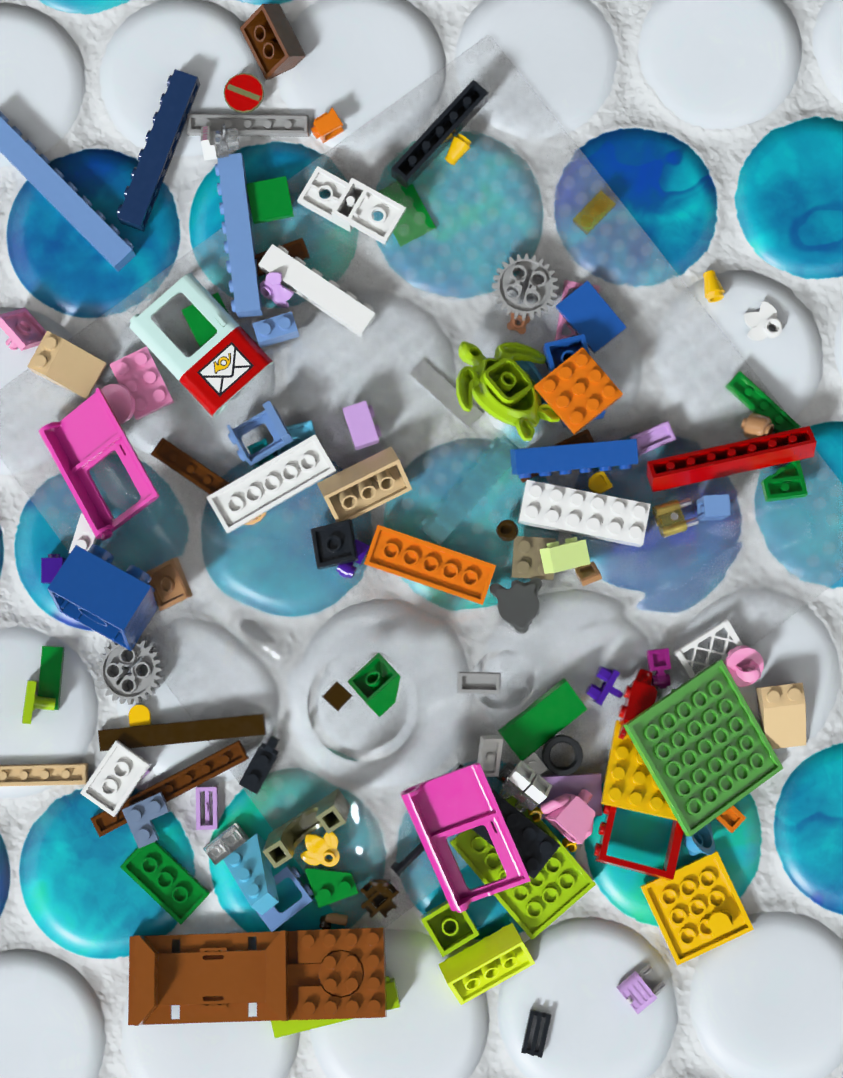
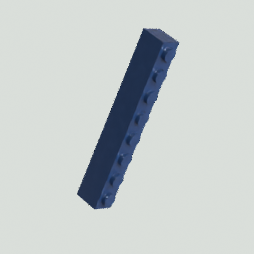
M176 69L167 80V91L160 98L161 106L159 111L154 114L152 130L147 132L145 139L147 143L145 148L141 149L139 153L137 168L134 167L132 171V182L125 189L123 205L120 204L117 210V216L121 224L143 232L186 124L187 114L191 111L200 87L197 76Z

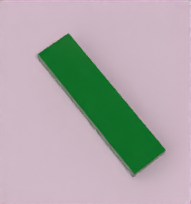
M741 371L725 386L753 413L769 417L772 424H774V433L801 427Z

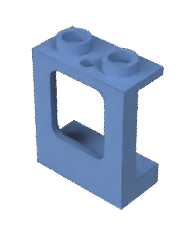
M270 400L262 404L265 409L264 411L233 429L230 425H227L230 431L227 434L233 445L237 444L239 448L236 451L242 461L246 460L251 466L293 441L277 409ZM265 424L273 437V442L250 455L242 442V436L256 427Z
M289 864L273 876L275 884H279L285 878H291L301 891L302 898L282 913L273 906L263 915L259 914L271 932L314 899L312 888L308 883L303 884L300 880V872L295 866L291 868Z

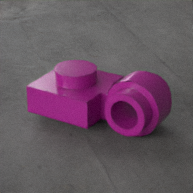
M669 648L647 650L649 671H656L655 675H652V686L657 689H666L667 686L671 685L670 675L664 672V670L671 669Z

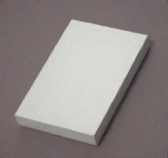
M116 740L80 794L111 816L116 817L151 766V763Z

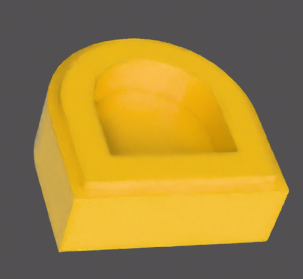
M604 471L596 472L588 481V487L593 493L602 494L613 487Z
M135 705L130 709V727L152 724L151 712L147 706Z
M713 912L708 918V926L714 937L734 929L729 917L723 912Z

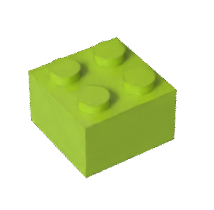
M447 900L421 915V921L442 957L479 935V931L467 910L461 913L452 911Z

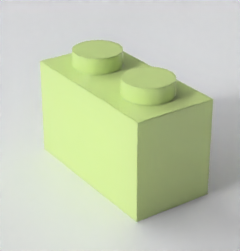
M577 537L565 539L563 544H559V541L546 543V548L540 549L545 574L591 564L586 539L577 540Z

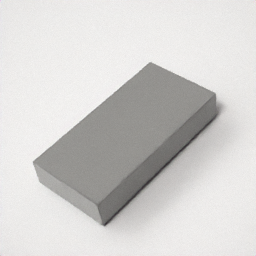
M457 671V693L500 694V672Z

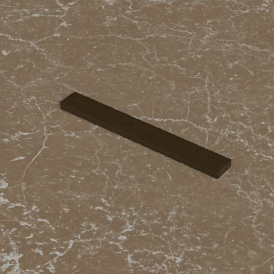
M265 713L98 730L100 751H109L116 740L128 748H139L267 734Z

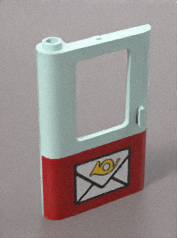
M191 273L183 276L141 314H136L130 320L131 330L212 417L219 415L227 407L228 401L267 366L274 363ZM178 293H183L217 330L216 335L191 357H186L151 319L157 311Z

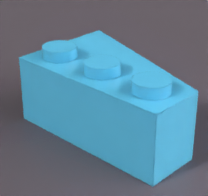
M256 833L223 860L250 906L263 915L275 906L279 899L275 878L272 876V864L262 852L266 841Z

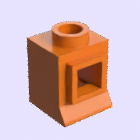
M333 108L330 109L328 114L326 112L314 119V127L311 128L315 138H320L323 143L344 132L343 124Z

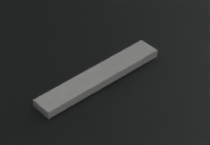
M187 114V135L201 136V127L210 126V131H215V136L308 137L309 116Z

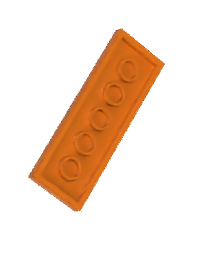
M377 525L364 565L480 605L484 603L496 568L494 564L381 525Z

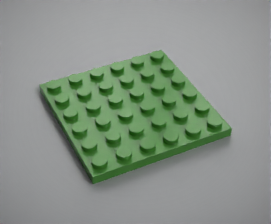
M717 660L623 725L683 832L689 837L783 769L782 764L723 660Z

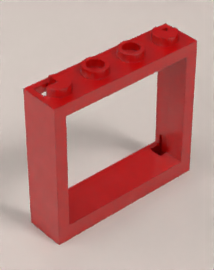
M604 805L603 814H606L604 822L600 823L598 830L601 838L594 848L595 861L669 881L673 880L683 837V830L678 821L673 820L664 867L661 870L606 855L617 807Z

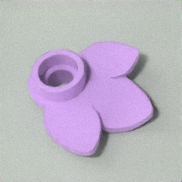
M281 272L268 273L266 280L259 284L261 294L271 299L277 306L288 308L287 300L293 296L294 292L281 285Z

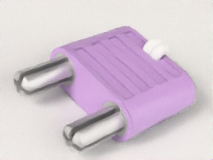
M649 964L638 973L635 971L616 987L637 1014L657 999L656 996L667 987L661 981L651 990L643 981V978L653 971Z

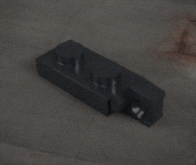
M271 736L267 744L262 743L258 747L239 785L255 794L259 793L278 758L279 751L275 750L280 739Z

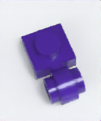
M357 539L355 541L359 560L338 565L336 570L340 576L346 579L348 577L353 578L357 570L354 563L362 565L370 548L369 545Z

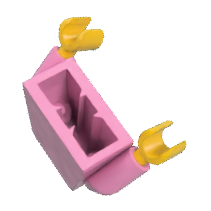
M582 789L578 796L566 793L542 804L540 809L537 806H531L528 809V814L537 813L532 817L534 822H539L542 814H544V818L565 836L562 840V845L565 848L568 847L569 852H575L577 849L576 844H582L593 832L595 811L587 805L593 795L585 789Z

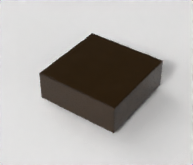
M336 681L322 697L339 711L353 695Z

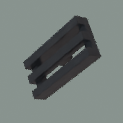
M530 1009L521 1053L542 1058L551 1014ZM534 1015H536L538 1017L536 1021L531 1048L528 1049L527 1044L529 1040ZM542 1017H545L540 1045L537 1051L535 1048Z

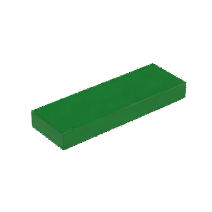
M42 646L38 696L56 698L54 710H59L65 647Z

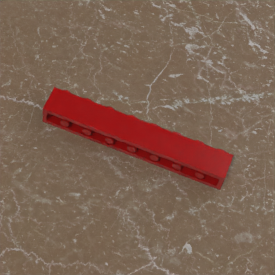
M810 426L648 461L647 478L652 492L811 458L814 457L817 442Z

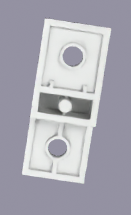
M317 166L297 199V202L345 230L351 232L354 227L386 245L406 211V207L356 179L351 178L349 183L319 166ZM322 190H329L331 192L330 197L327 199L321 198L319 194ZM374 212H381L384 215L383 219L380 221L373 220L372 214Z

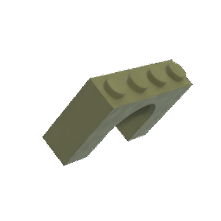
M336 789L270 832L262 852L273 867L277 868L293 857L296 847L305 839L306 834H311L322 826L329 834L345 824L350 804L340 790Z

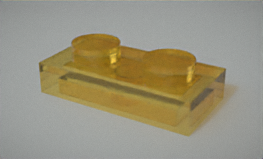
M600 191L577 214L572 222L588 235L616 204L605 193Z

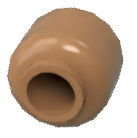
M752 413L748 418L745 417L743 419L741 429H743L744 436L747 439L772 434L774 424H772L769 417Z

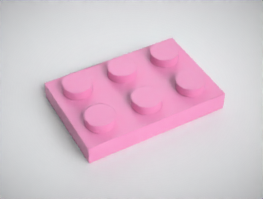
M147 346L109 364L118 383L129 388L132 397L135 399L134 416L136 420L174 403Z

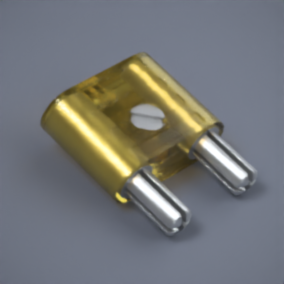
M690 498L680 501L675 499L652 507L656 526H658L663 538L686 531L687 527L699 523V520L695 521L698 519L697 517L685 520L681 510L682 507L692 504Z

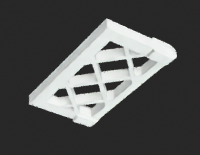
M725 619L686 645L675 650L674 654L691 679L698 674H695L692 670L693 663L704 665V669L710 666L708 663L711 652L721 654L722 657L719 660L725 661L728 657L726 650L729 641L733 642L735 646L743 644L729 620ZM725 628L727 636L722 638L715 636V633ZM711 637L709 649L697 647L698 643ZM714 638L725 640L723 653L712 650ZM690 648H694L691 660H687L683 653ZM697 649L708 651L705 664L694 661Z

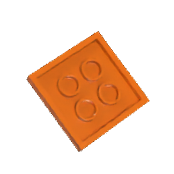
M583 347L534 385L535 390L574 435L623 396L619 388Z

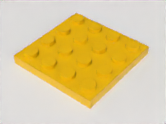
M616 720L601 804L677 821L635 745L631 742L628 733H626L624 739L618 738L621 725L619 724L620 721Z
M716 850L712 855H705L677 868L673 880L656 878L640 886L677 966L754 930ZM716 911L725 913L734 929L718 937L713 936L708 926L709 916Z

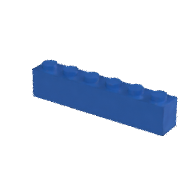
M637 439L510 449L512 475H519V478H531V473H539V477L552 476L551 472L559 471V475L572 474V470L579 469V473L592 472V468L599 467V471L612 470V466H619V469H630L632 464H639Z

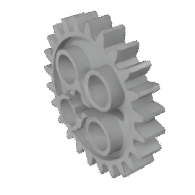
M526 253L524 259H521L520 255L517 254L515 261L512 257H509V264L503 261V269L497 268L496 272L499 275L493 276V280L497 283H492V288L497 290L492 293V296H498L495 304L502 303L501 311L508 309L507 316L514 313V319L516 320L518 315H521L524 321L526 315H529L530 319L533 320L535 313L540 318L542 315L541 310L547 313L549 310L547 305L553 306L554 302L551 299L557 298V294L554 292L559 289V286L553 284L557 283L558 278H552L555 270L548 271L550 264L542 265L543 258L537 262L536 255L529 259L528 253ZM530 270L532 274L528 288L526 289L522 304H519L518 301L527 273ZM515 271H520L523 273L524 276L522 278H516L514 277L513 273ZM540 277L543 283L535 284L533 278ZM514 290L518 296L514 298L509 297L507 292ZM528 296H534L537 299V302L531 304L527 301L526 298Z
M139 638L132 649L133 659L131 661L126 658L128 649L111 641L112 648L104 647L107 654H99L103 661L96 662V664L101 666V669L95 671L101 674L97 681H103L104 683L100 689H108L105 694L106 696L113 694L112 701H116L120 697V704H124L126 700L128 705L133 704L134 700L136 703H141V697L144 700H148V693H156L153 687L161 686L156 681L163 679L159 672L163 671L164 668L158 666L163 660L156 659L160 653L152 652L154 645L146 647L147 640H143L140 643ZM140 656H142L143 659H142L139 663L136 664V662L139 660ZM143 664L148 668V673L145 676L141 673V666ZM115 665L119 668L117 676H114L112 673V668ZM134 666L131 669L132 674H127L129 672L127 667ZM123 677L120 684H117V681ZM128 680H131L134 684V688L131 691L127 688Z

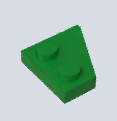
M800 460L781 467L776 473L769 475L761 482L765 502L802 498L808 495Z
M312 867L305 868L318 908L359 893L352 872L314 869Z

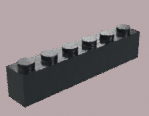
M473 79L391 168L392 177L404 188L408 189L453 140V137H456L488 102L489 92Z

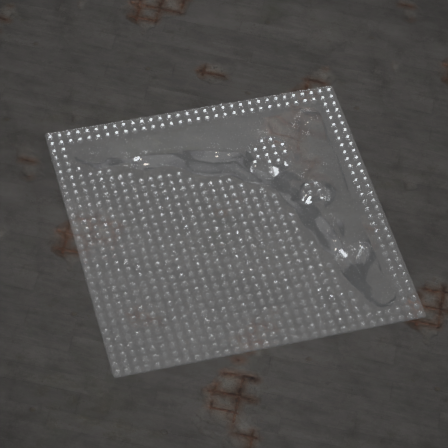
M490 35L485 36L287 180L294 217L254 224L251 213L256 254L267 251L272 244L278 247V245L281 246L303 238L310 256L309 259L303 260L307 268L318 270L323 274L322 278L328 282L333 280L340 286V290L345 293L347 291L351 292L357 297L356 300L361 304L367 303L374 308L375 318L362 337L295 292L287 300L288 308L277 306L271 299L261 294L263 315L239 319L231 307L234 293H230L229 280H232L231 273H228L226 261H229V253L226 254L224 248V241H227V235L223 234L221 228L67 340L107 363L89 396L91 397L98 387L102 389L109 384H119L109 364L146 347L143 341L131 330V318L138 313L141 314L188 273H191L211 295L219 293L230 316L257 344L258 341L252 323L291 311L293 313L299 337L261 348L274 363L267 366L228 401L227 407L215 417H212L149 349L174 403L139 420H136L133 414L129 421L121 424V427L156 488L159 497L112 532V537L106 540L97 539L95 545L111 553L114 556L112 564L124 572L129 565L136 566L147 572L172 558L178 557L193 596L163 611H159L157 606V611L140 636V643L143 640H147L146 647L154 645L152 652L160 653L156 659L163 660L158 666L164 668V670L160 671L159 675L163 677L164 682L192 720L265 713L266 735L209 740L208 742L216 752L238 740L242 742L249 759L229 769L236 780L240 782L258 747L262 743L267 744L271 736L280 739L275 750L279 751L278 758L259 793L255 794L241 786L272 829H277L336 789L340 790L350 804L346 823L332 831L339 840L337 849L340 853V859L335 866L327 867L323 864L313 866L304 862L300 854L307 850L305 839L298 844L293 855L304 872L307 867L352 872L359 893L329 904L334 913L348 915L347 925L344 926L346 929L386 928L441 886L425 850L405 869V872L400 877L390 868L394 862L400 863L421 842L400 793L411 786L451 772L458 762L464 766L477 763L481 735H501L498 732L500 728L526 710L535 700L565 678L587 710L556 735L564 734L571 736L579 742L583 751V760L578 770L572 774L588 773L609 757L615 721H620L621 717H618V712L626 699L623 696L618 698L608 693L601 706L593 702V699L585 693L590 683L599 688L603 683L602 679L595 676L600 666L608 669L612 668L620 672L612 687L624 693L626 685H630L635 680L640 669L649 671L647 650L669 648L671 669L664 670V672L670 675L671 685L667 686L666 689L656 688V703L671 693V689H676L690 680L675 656V650L686 645L725 619L729 620L742 644L752 647L843 577V484L816 450L814 457L800 460L808 492L806 497L765 502L761 485L762 480L769 475H773L778 469L785 467L791 462L652 492L647 478L648 461L748 440L744 436L741 424L745 417L748 418L753 412L725 387L739 371L749 378L783 411L785 410ZM474 79L489 94L488 102L459 132V134L472 142L470 149L453 166L444 159L450 148V142L412 183L436 229L429 228L425 223V214L417 212L413 206V199L405 195L401 189V184L392 177L391 168ZM317 166L349 183L351 178H354L406 207L405 213L386 245L354 227L349 232L297 202ZM322 190L319 195L321 198L327 199L330 197L331 192L329 190ZM378 211L372 214V219L375 221H380L384 217ZM528 253L529 259L536 255L537 262L543 258L542 265L550 264L548 271L555 270L552 278H558L557 283L553 285L559 286V289L554 292L557 294V298L551 299L554 302L553 306L547 305L549 309L547 313L541 310L542 315L540 318L535 313L533 320L530 319V322L525 327L526 332L521 335L517 331L512 330L511 326L507 324L511 320V314L507 316L508 309L501 311L502 303L495 304L498 296H492V293L497 290L492 288V283H497L493 280V276L499 275L496 271L497 268L503 269V261L509 264V257H512L515 261L517 254L520 255L521 259H524L525 254ZM530 270L527 273L518 301L519 304H522L526 289L528 288L532 274ZM515 271L513 273L514 277L516 278H522L524 276L523 273L520 271ZM267 274L259 277V284L266 280ZM540 277L533 278L535 284L543 283ZM587 280L627 327L595 354L588 347L590 356L619 388L623 396L605 410L606 413L603 419L591 421L577 433L588 429L594 442L630 439L631 436L665 421H669L676 437L675 441L638 456L639 464H632L630 469H619V466H612V470L604 471L613 487L602 493L603 495L651 504L644 543L641 547L518 523L525 482L522 483L518 475H512L510 449L552 446L574 434L568 427L563 428L561 419L559 422H549L540 419V422L534 428L535 433L532 440L523 441L515 426L503 423L492 417L478 405L473 396L472 409L483 415L472 423L471 428L467 427L441 401L430 393L431 387L446 395L449 400L458 401L456 395L458 373L464 366L472 367V365L463 362L458 355V349L462 341L476 345L486 358H494L497 346L505 342L524 344L543 354L544 343L578 335L563 316L561 319V313L556 309V305L564 299L566 287L567 297ZM514 290L507 292L509 297L514 298L518 296ZM178 293L157 311L151 319L186 357H191L200 347L181 310L192 305V303L183 293ZM528 296L526 298L527 301L531 304L537 302V299L534 296ZM516 319L518 325L523 323L521 319ZM546 362L544 364L534 363L543 378L549 374ZM27 369L0 389V459L69 551L82 511L38 431L46 424L61 421L87 399ZM269 400L277 409L285 426L312 420L316 437L336 469V472L327 476V478L392 447L400 460L412 490L352 519L355 539L370 546L377 525H381L494 564L496 568L484 603L480 605L364 565L365 559L362 565L354 563L357 570L352 579L340 576L339 572L336 571L338 565L321 570L317 569L311 529L336 523L317 483L267 511L266 516L261 522L255 525H243L227 534L206 498L209 494L159 461L151 453L163 437L227 482L232 483L256 469L255 464L251 466L246 460L242 461L236 452L239 450L237 444L233 445L227 435L230 433L227 425H230L233 429L264 411L265 409L262 404ZM366 401L368 406L372 405L375 414L372 420L374 425L378 424L382 436L378 437L379 443L356 450L342 408ZM461 406L459 408V413L462 416L470 415L471 411H464ZM262 424L243 435L242 442L249 453L247 446L266 438L268 444H271L273 437L267 426ZM116 451L110 453L90 469V475L114 518H117L140 500L141 496ZM277 451L273 452L274 457L278 456ZM599 467L592 468V472L579 473V469L572 470V474L559 475V471L551 472L552 476H537L531 479V481L592 492L588 487V481L593 474L599 471ZM729 494L730 500H733V512L723 520L699 521L696 525L663 536L661 532V527L697 517L696 500L704 495ZM686 498H690V501H692L691 505L658 517L654 513L655 507L673 501H680ZM671 513H677L678 519L675 521L671 520ZM660 519L662 524L656 526L655 521ZM504 520H512L517 525L519 530L517 536L556 538L559 544L565 543V539L577 537V540L586 539L590 562L594 561L602 576L601 580L582 586L575 573V568L554 573L553 581L541 580L542 587L537 595L540 611L538 616L536 615L532 620L528 631L524 634L517 633L509 623L501 619L497 607L498 600L490 592V586L494 583L510 589L511 583L514 580H519L523 583L531 580L511 578L513 540L509 542L501 540L496 531L499 523ZM722 628L715 633V636L726 638L727 631L725 628ZM711 637L698 643L697 647L709 649ZM714 638L712 650L723 653L725 640ZM728 642L726 654L736 647L733 642ZM690 648L683 653L687 660H691L694 648ZM697 649L694 661L705 664L708 651ZM711 652L708 665L719 660L722 655ZM378 653L401 676L395 704L380 717L347 682ZM693 663L692 670L695 674L704 669V665ZM457 671L500 672V694L457 693ZM336 681L353 695L339 711L322 697ZM503 738L500 769L508 762L516 767L521 760ZM564 742L554 745L550 752L551 761L558 767L569 766L575 757L572 746ZM542 745L539 749L535 751L536 755L540 758L542 762V750L544 745ZM547 768L540 776L557 774H554ZM486 777L489 786L499 795L503 796L510 790L509 787L496 777ZM533 799L527 802L530 807H539L538 803ZM322 826L311 834L323 837L326 830ZM455 834L448 837L447 842L461 870L468 864L449 843L457 835ZM331 855L325 856L327 859L333 858ZM370 878L391 879V884L400 892L392 899L397 908L390 910L386 918L380 912L370 918L369 912L365 908H361V904L367 897L360 890L370 881Z

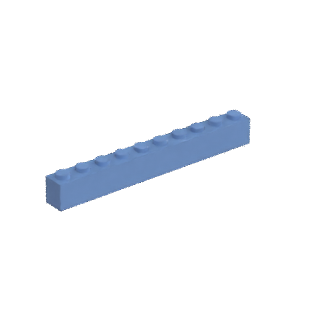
M0 111V153L119 272L136 256L132 250L134 248L132 243L127 238L122 240L118 236L120 234L119 230L113 224L108 226L105 223V216L99 210L95 212L90 207L92 203L85 196L80 197L76 193L78 189L71 182L66 183L62 179L64 175L56 167L52 169L49 166L51 162L43 154L38 155L35 152L37 148L29 140L24 141L21 138L23 134L16 126L11 128L7 124L9 120Z

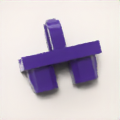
M600 666L595 676L602 679L603 683L600 688L590 683L585 693L593 699V702L601 706L608 693L622 698L623 692L612 687L620 672L612 668L608 669Z

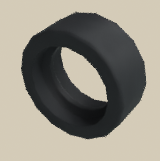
M564 734L555 735L544 744L542 760L545 766L554 774L561 776L570 775L581 766L583 751L579 742L571 736ZM558 743H568L574 750V760L567 767H558L551 761V749Z

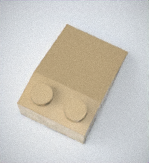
M46 331L27 367L35 374L88 399L107 363L71 342Z
M803 683L757 687L756 695L761 729L772 749L806 745V703Z

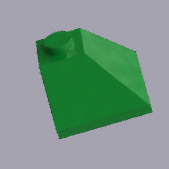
M378 653L347 682L380 717L395 704L401 676Z

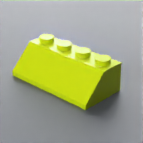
M511 923L490 936L484 937L474 945L466 947L463 951L447 958L438 965L448 986L459 1003L463 1005L532 966L535 962L514 924Z

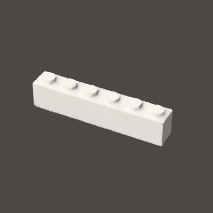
M272 244L258 264L259 269L266 274L281 272V284L362 337L375 318L374 308L367 303L361 304L356 300L357 297L351 292L347 291L345 293L340 290V286L333 280L328 282L322 278L323 274L318 270L307 268L303 260L288 255L289 252L280 245L276 247Z

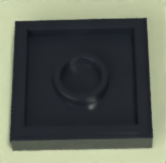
M348 519L311 529L317 569L321 570L359 560L352 520Z

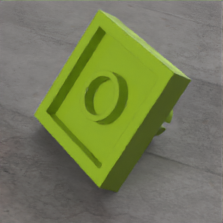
M27 680L22 716L23 724H31L32 712L35 709L54 711L56 698L40 697L35 694L37 681Z

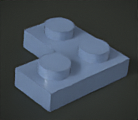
M162 791L122 809L138 848L160 839L152 819L170 811Z

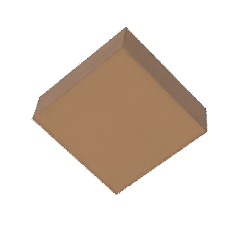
M594 561L589 565L575 568V573L582 586L602 579L601 573Z

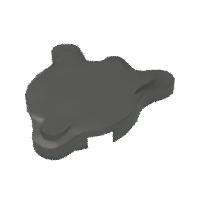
M535 577L527 583L514 580L511 583L510 589H506L498 583L490 586L491 594L498 600L499 616L519 634L526 633L532 620L539 614L540 606L537 595L542 587L540 578Z

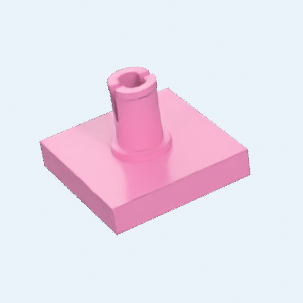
M25 307L0 314V327L9 336V339L6 340V345L10 344L9 348L11 350L19 348L23 351L40 344L46 330Z

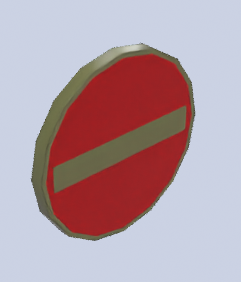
M237 74L230 78L225 85V102L236 112H252L263 101V86L259 79L251 74Z

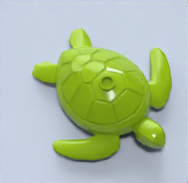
M465 341L461 342L458 355L463 362L472 365V367L464 366L459 371L456 379V395L464 411L470 412L473 408V396L478 405L492 417L503 423L515 426L523 441L532 440L535 433L534 428L538 425L540 419L549 422L560 421L559 416L548 404H542L541 395L534 388L535 381L515 362L529 361L544 364L546 358L540 351L517 342H505L497 346L494 358H486L476 345Z

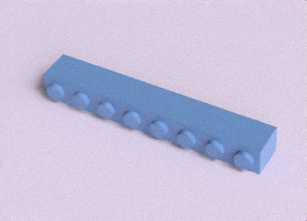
M242 153L217 156L218 164H215L216 176H220V183H217L219 196L222 195L223 201L219 203L221 215H224L225 222H222L223 234L227 235V241H224L225 253H229V261H226L228 273H231L232 280H229L230 293H234V300H231L232 311L236 312L239 319L263 315L257 261L255 259L256 252L246 186L247 178Z

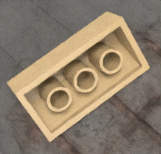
M392 447L317 483L336 522L352 520L412 490L400 460Z

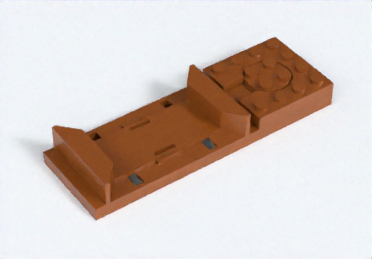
M385 928L130 936L128 1025L387 1017ZM248 937H257V950L248 951ZM180 939V953H172V940ZM249 1003H257V1016L249 1017ZM172 1005H180V1019H172Z

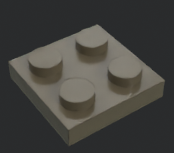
M517 536L513 540L511 578L533 579L537 577L541 580L553 581L554 573H544L540 549L546 548V543L555 542L556 538Z

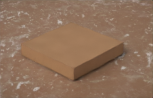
M178 557L172 558L146 572L152 578L149 585L155 589L153 594L159 611L166 610L193 596Z

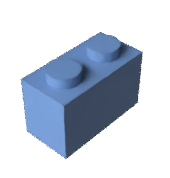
M292 311L252 323L260 348L299 337Z
M729 494L704 495L696 500L697 518L699 521L723 520L733 512V500H730Z

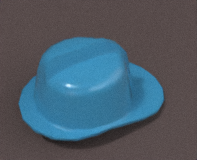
M708 823L691 837L686 836L683 832V842L688 848L690 855L694 856L701 853L712 855L715 852L716 847L711 823Z

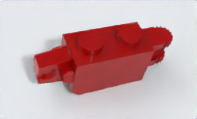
M640 669L635 680L625 687L623 697L626 698L625 703L620 706L618 717H621L619 722L621 727L618 735L620 739H624L627 733L623 725L655 703L657 690L654 686H651L652 672Z

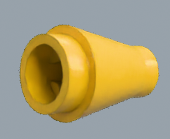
M458 133L456 137H453L444 159L455 166L456 162L470 149L472 142Z
M715 271L705 272L703 274L705 298L711 303L722 300L725 291Z

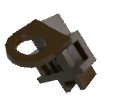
M370 878V881L360 890L367 897L361 904V908H365L369 912L370 918L378 912L386 918L390 910L397 908L392 899L400 892L391 884V879Z

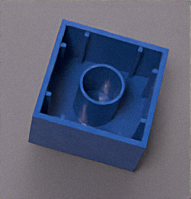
M92 544L88 551L75 545L47 588L58 611L132 651L157 611L153 594L155 589L149 585L152 579L151 576L133 565H129L125 572L112 564L114 556L98 545Z

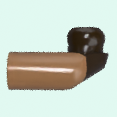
M338 913L323 915L319 920L321 921L319 926L321 929H330L331 923L346 926L348 915Z

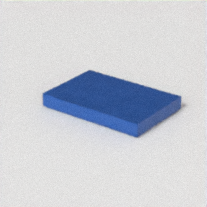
M588 280L556 305V309L578 335L585 334L587 345L594 354L627 328Z

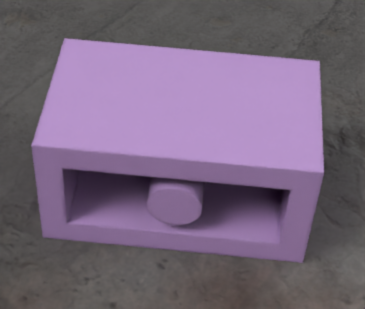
M362 401L342 408L356 450L379 443L378 437L382 435L378 424L374 425L372 418L375 417L372 405L368 406L366 401Z

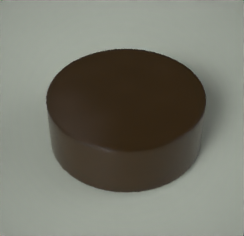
M512 520L500 522L496 530L500 539L506 542L514 540L519 532L517 525Z

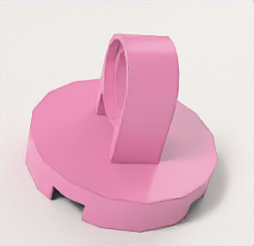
M746 645L736 646L727 653L728 657L726 660H723L738 687H746L755 683L761 677L764 669V661L761 654L754 648Z

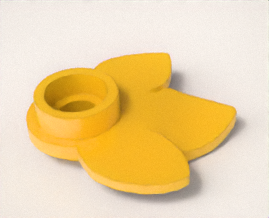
M326 832L323 837L315 834H306L305 844L307 850L303 851L300 857L309 865L323 864L327 867L335 866L340 859V853L337 849L338 837L334 832L329 834ZM331 855L333 858L327 859L325 856Z

